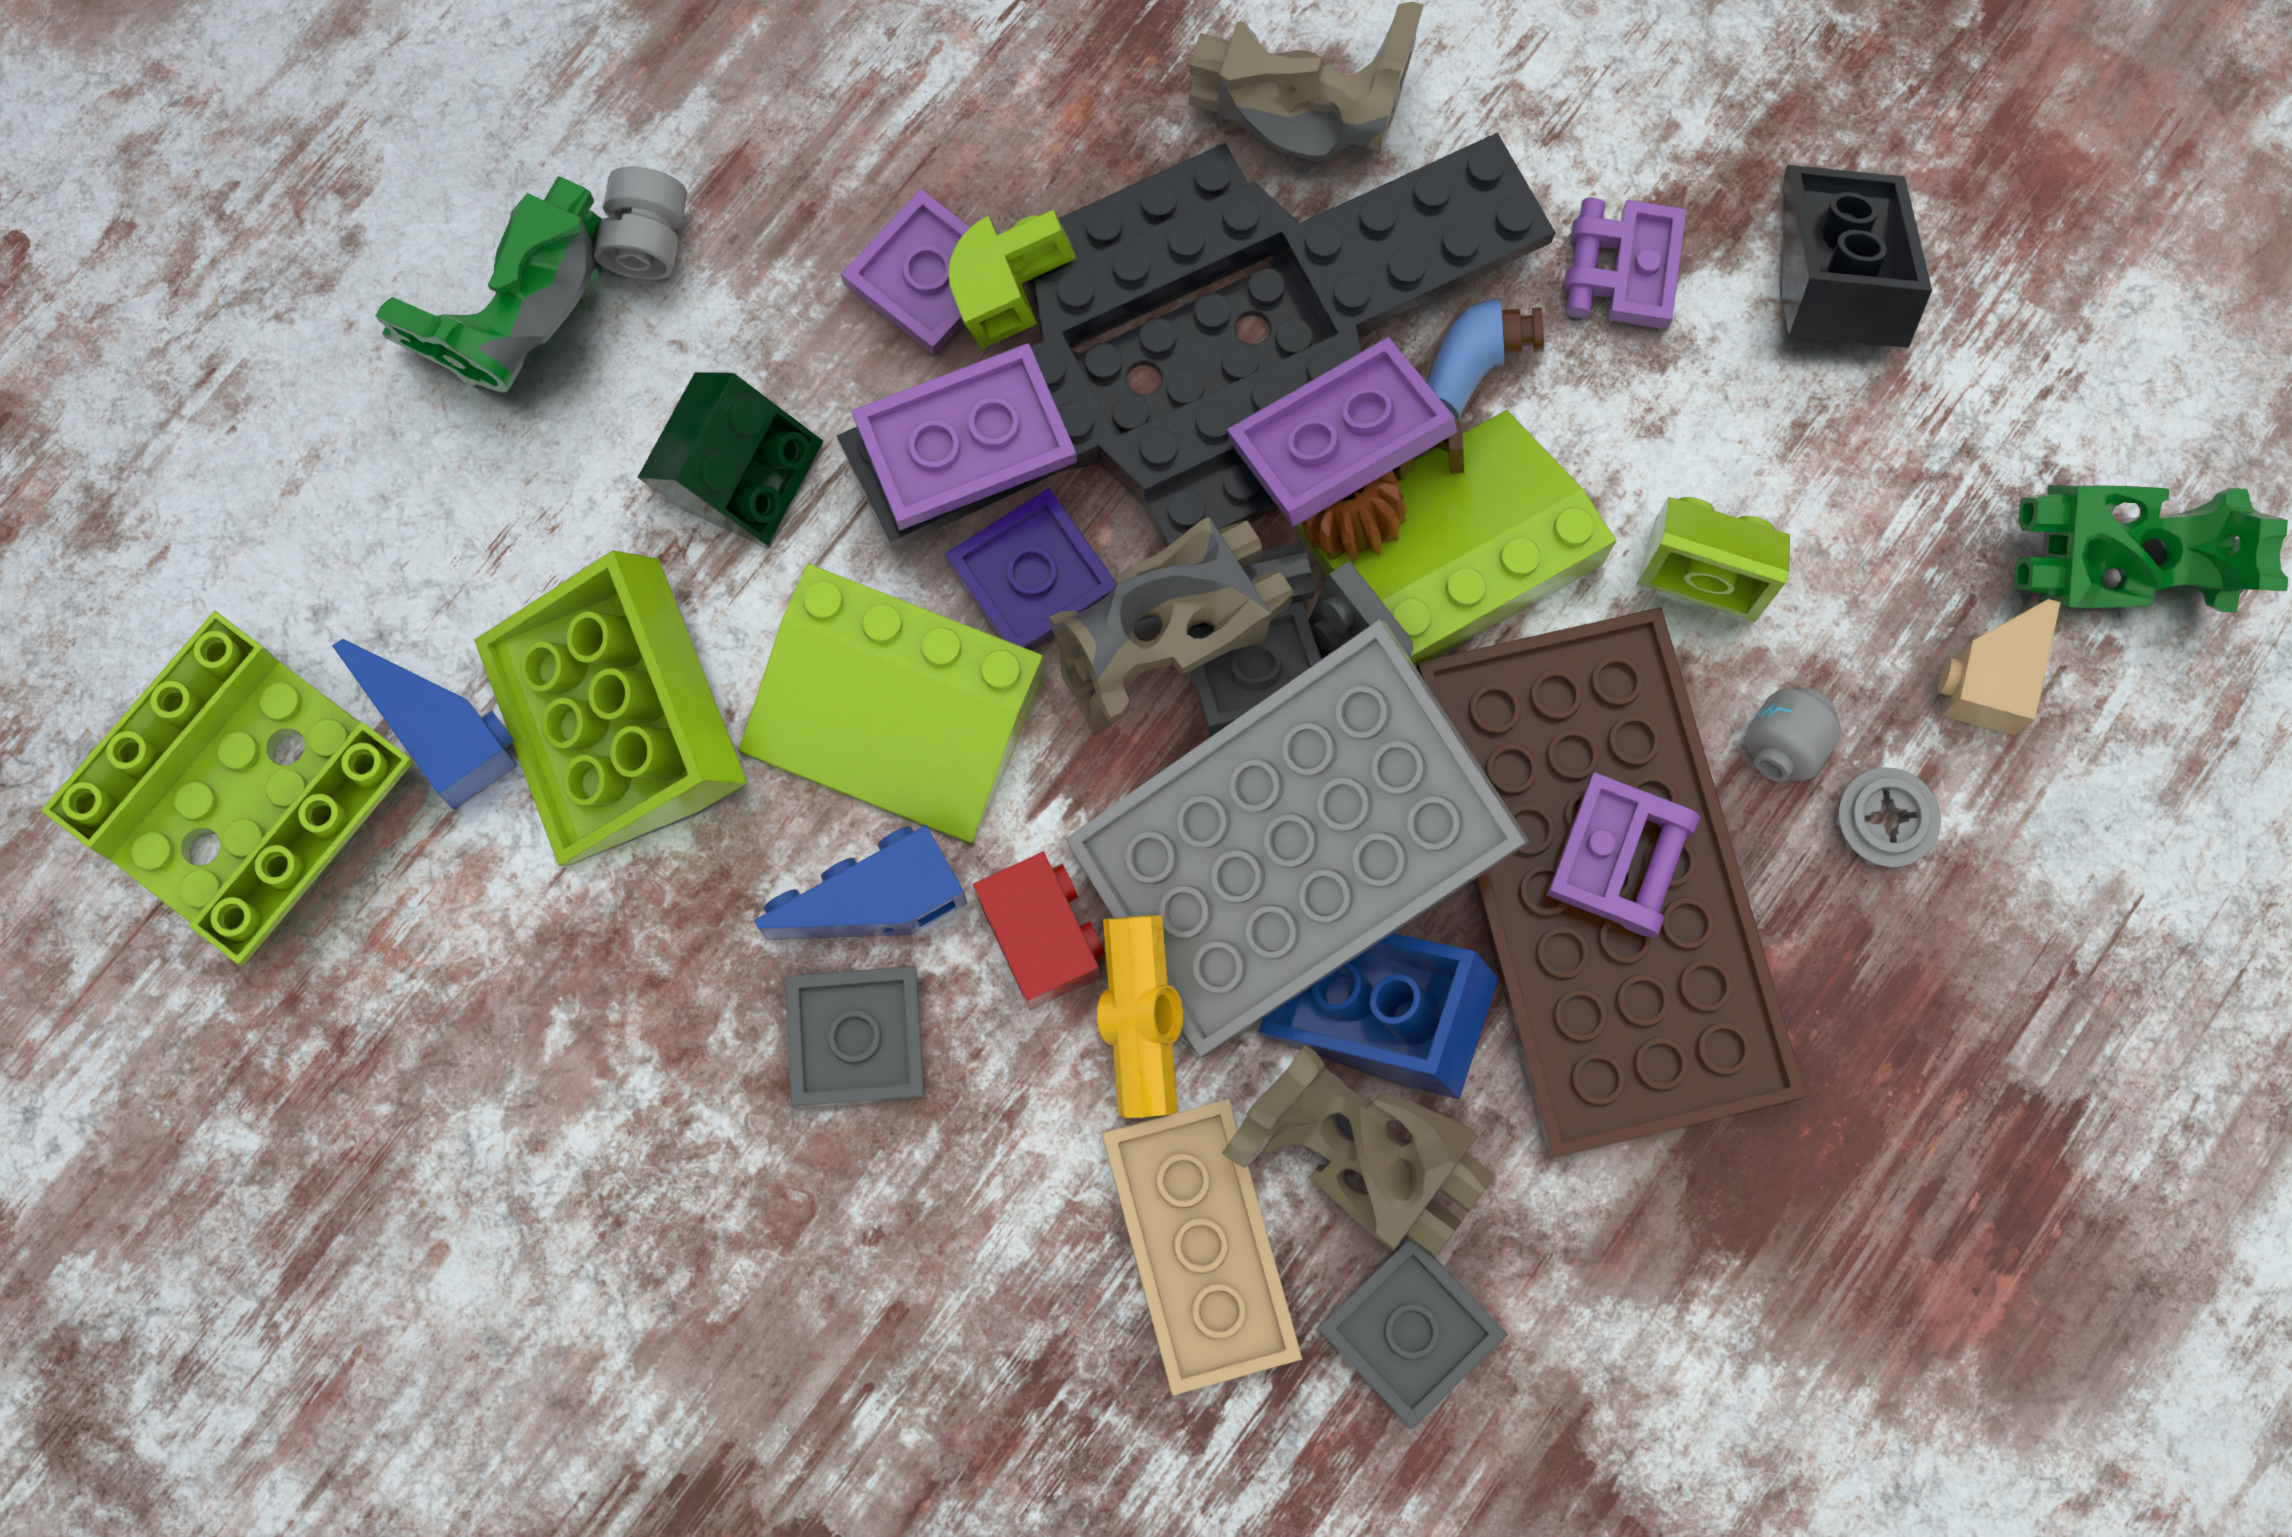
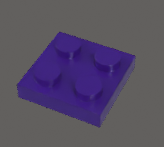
M1047 488L945 553L946 562L997 636L1028 650L1034 649L1054 636L1049 624V616L1060 611L1075 610L1080 613L1101 601L1115 587L1113 577L1050 488Z

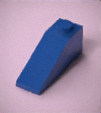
M343 638L332 645L432 787L453 810L517 766L505 749V747L514 742V739L492 710L481 716L467 699Z

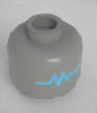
M1796 687L1794 689L1778 690L1766 699L1747 729L1745 743L1749 754L1754 759V766L1766 778L1776 782H1785L1787 780L1807 781L1819 774L1838 744L1842 730L1836 716L1835 707L1828 698L1813 689Z

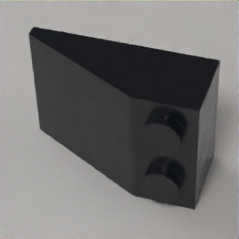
M1787 165L1784 173L1782 301L1789 336L1802 337L1813 341L1833 340L1863 343L1873 347L1893 346L1909 348L1932 293V287L1905 176Z

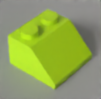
M1668 497L1656 517L1636 584L1756 622L1786 584L1789 574L1790 534L1774 530V526L1770 522L1759 517L1740 516L1736 518L1714 511V507L1702 499L1694 497H1681L1679 499Z

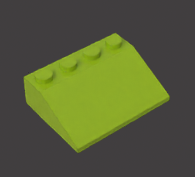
M1508 410L1462 434L1464 473L1450 474L1448 453L1440 448H1436L1414 460L1415 468L1402 480L1399 479L1401 493L1404 495L1407 508L1405 513L1406 521L1400 524L1399 540L1382 542L1380 555L1368 550L1361 552L1355 563L1346 553L1329 560L1322 549L1312 548L1311 543L1305 537L1302 523L1297 525V531L1327 578L1330 573L1348 561L1352 563L1409 635L1413 642V652L1410 660L1415 667H1417L1418 662L1444 655L1604 564L1617 541L1583 488Z
M612 550L474 639L507 730L514 739V742H512L558 866H568L697 813L747 784L738 757L658 558Z
M807 563L781 620L738 751L742 755L920 826L927 825L930 830L973 846L1044 681L1043 655Z

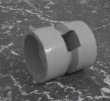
M631 166L620 167L611 171L602 207L608 217L602 218L599 224L593 254L596 262L607 270L633 279L661 280L669 277L673 272L679 241L674 231L679 229L682 224L687 198L685 186L676 178L650 168Z

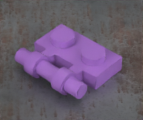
M1592 197L1583 199L1580 216L1572 223L1570 241L1575 245L1573 267L1566 271L1564 280V292L1569 295L1567 314L1575 318L1589 317L1593 298L1601 296L1610 298L1607 320L1668 330L1673 319L1687 209L1626 200L1622 210L1621 221L1604 219L1605 202L1603 200ZM1610 247L1617 249L1614 271L1597 268L1600 248Z

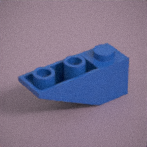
M927 825L916 831H913L911 826H907L884 837L877 844L880 851L857 863L855 858H848L829 867L820 876L823 882L800 894L797 889H793L776 896L763 907L766 914L758 917L754 922L766 940L913 935L965 906L968 902L963 888Z

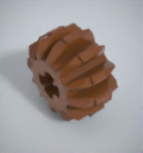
M1391 470L1301 523L1305 537L1311 543L1313 549H1322L1329 560L1346 553L1355 563L1361 552L1369 550L1380 555L1382 542L1399 540L1400 524L1406 521L1405 513L1407 508L1404 495L1401 493L1399 480Z

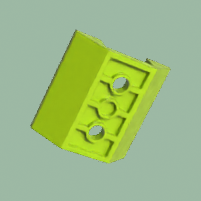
M214 610L40 811L86 847L112 861L190 922L188 926L236 964L243 967L414 761L365 723L359 722L286 667L262 645ZM290 735L302 736L305 742L302 756L290 765L277 764L274 756L277 744L283 738ZM206 834H216L220 841V849L215 859L205 865H194L190 852L195 840Z

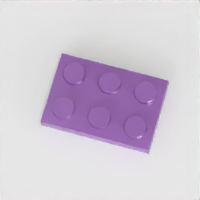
M1387 337L1228 428L1227 432L1232 446L1292 527L1454 435L1457 433V427L1453 414L1390 337Z
M1029 343L851 410L854 422L899 531L1077 462L1074 446Z

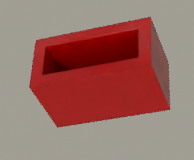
M1043 851L973 883L976 897L1029 1011L1100 978L1099 966L1096 960L1106 955L1091 922L1088 921L1079 925L1069 903L1078 899V895L1063 864L1052 868Z

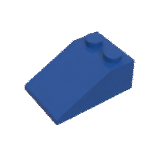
M1392 933L1263 1018L1258 1033L1266 1038L1300 1050L1306 1045L1320 1057L1402 1086L1460 1099L1499 978L1476 951Z

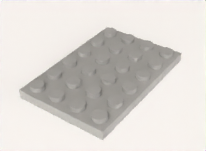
M1380 619L1065 838L1113 918L1162 915L1168 985L1173 986L1177 990L1181 998L1184 1011L1182 1030L1199 1058L1209 1055L1530 843L1386 621Z

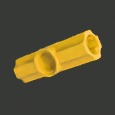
M1162 915L1103 919L1108 989L1104 990L1099 999L1097 1023L1103 1040L1108 1045H1113L1118 1116H1124V1118H1145L1177 1113L1172 1043L1177 1041L1181 1034L1184 1011L1177 990L1173 986L1168 985Z

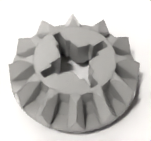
M1890 767L1869 770L1855 778L1839 798V815L1836 825L1841 828L1846 839V849L1854 850L1865 859L1867 865L1891 867L1894 870L1912 864L1923 858L1937 841L1941 827V814L1938 802L1930 788L1921 779L1907 771ZM1882 800H1884V804L1888 805L1890 814L1911 817L1893 828L1891 839L1890 835H1886L1883 825L1873 824L1872 821L1865 822L1868 817L1875 815L1881 810Z

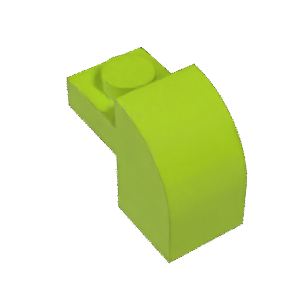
M1054 209L1040 216L1026 217L1017 222L1012 229L999 234L988 215L971 226L954 248L949 264L951 291L964 324L981 349L1036 325L1037 321L1022 283L1077 259L1069 237Z

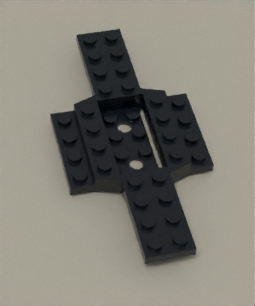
M1498 132L1301 223L1291 216L1255 181L1247 182L1227 144L1223 143L1058 218L1069 237L1077 259L1026 281L1037 303L1042 342L1031 346V349L1076 451V463L899 531L857 427L837 435V439L892 550L1059 472L1101 464L1145 507L1167 548L1202 519L1210 517L1216 528L1220 530L1242 521L1250 523L1279 509L1232 446L1227 432L1228 428L1361 353L1359 341L1390 318L1551 244L1556 232ZM1274 255L1269 267L1261 268L1253 274L1215 292L1204 294L1191 303L1158 318L1150 319L1143 325L1104 343L1096 344L1082 353L1070 349ZM1251 315L1263 318L1270 327L1268 338L1259 344H1248L1240 340L1235 332V326L1240 319ZM1147 365L1155 368L1162 377V384L1158 390L1147 395L1132 391L1126 379L1129 372L1135 367Z

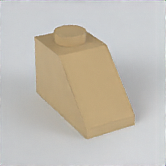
M2047 599L1974 639L1954 658L1948 657L1941 670L1937 688L1938 693L1945 695L1941 716L2015 736L2035 721L2061 602Z

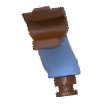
M1501 299L1481 301L1463 311L1448 329L1426 383L1455 417L1457 433L1430 448H1440L1448 453L1450 474L1464 473L1463 435L1458 421L1483 378L1495 366H1504V355L1521 354L1522 346H1533L1534 353L1544 352L1541 307L1532 308V315L1520 316V309L1502 310ZM1414 458L1393 469L1398 480H1402L1415 468Z

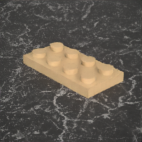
M1230 1099L1102 1133L1172 1396L1302 1360L1249 1167L1244 1168L1222 1154L1238 1131Z

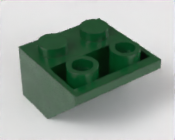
M695 372L637 478L682 510L761 546H768L818 453L823 440L735 373Z

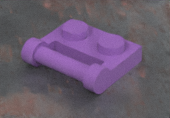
M1593 772L1586 785L1546 895L1619 923L1636 934L1652 938L1658 937L1664 921V916L1660 914V910L1686 837H1693L1700 820L1699 814L1687 807ZM1646 820L1656 823L1662 829L1636 902H1632L1619 897L1643 827Z

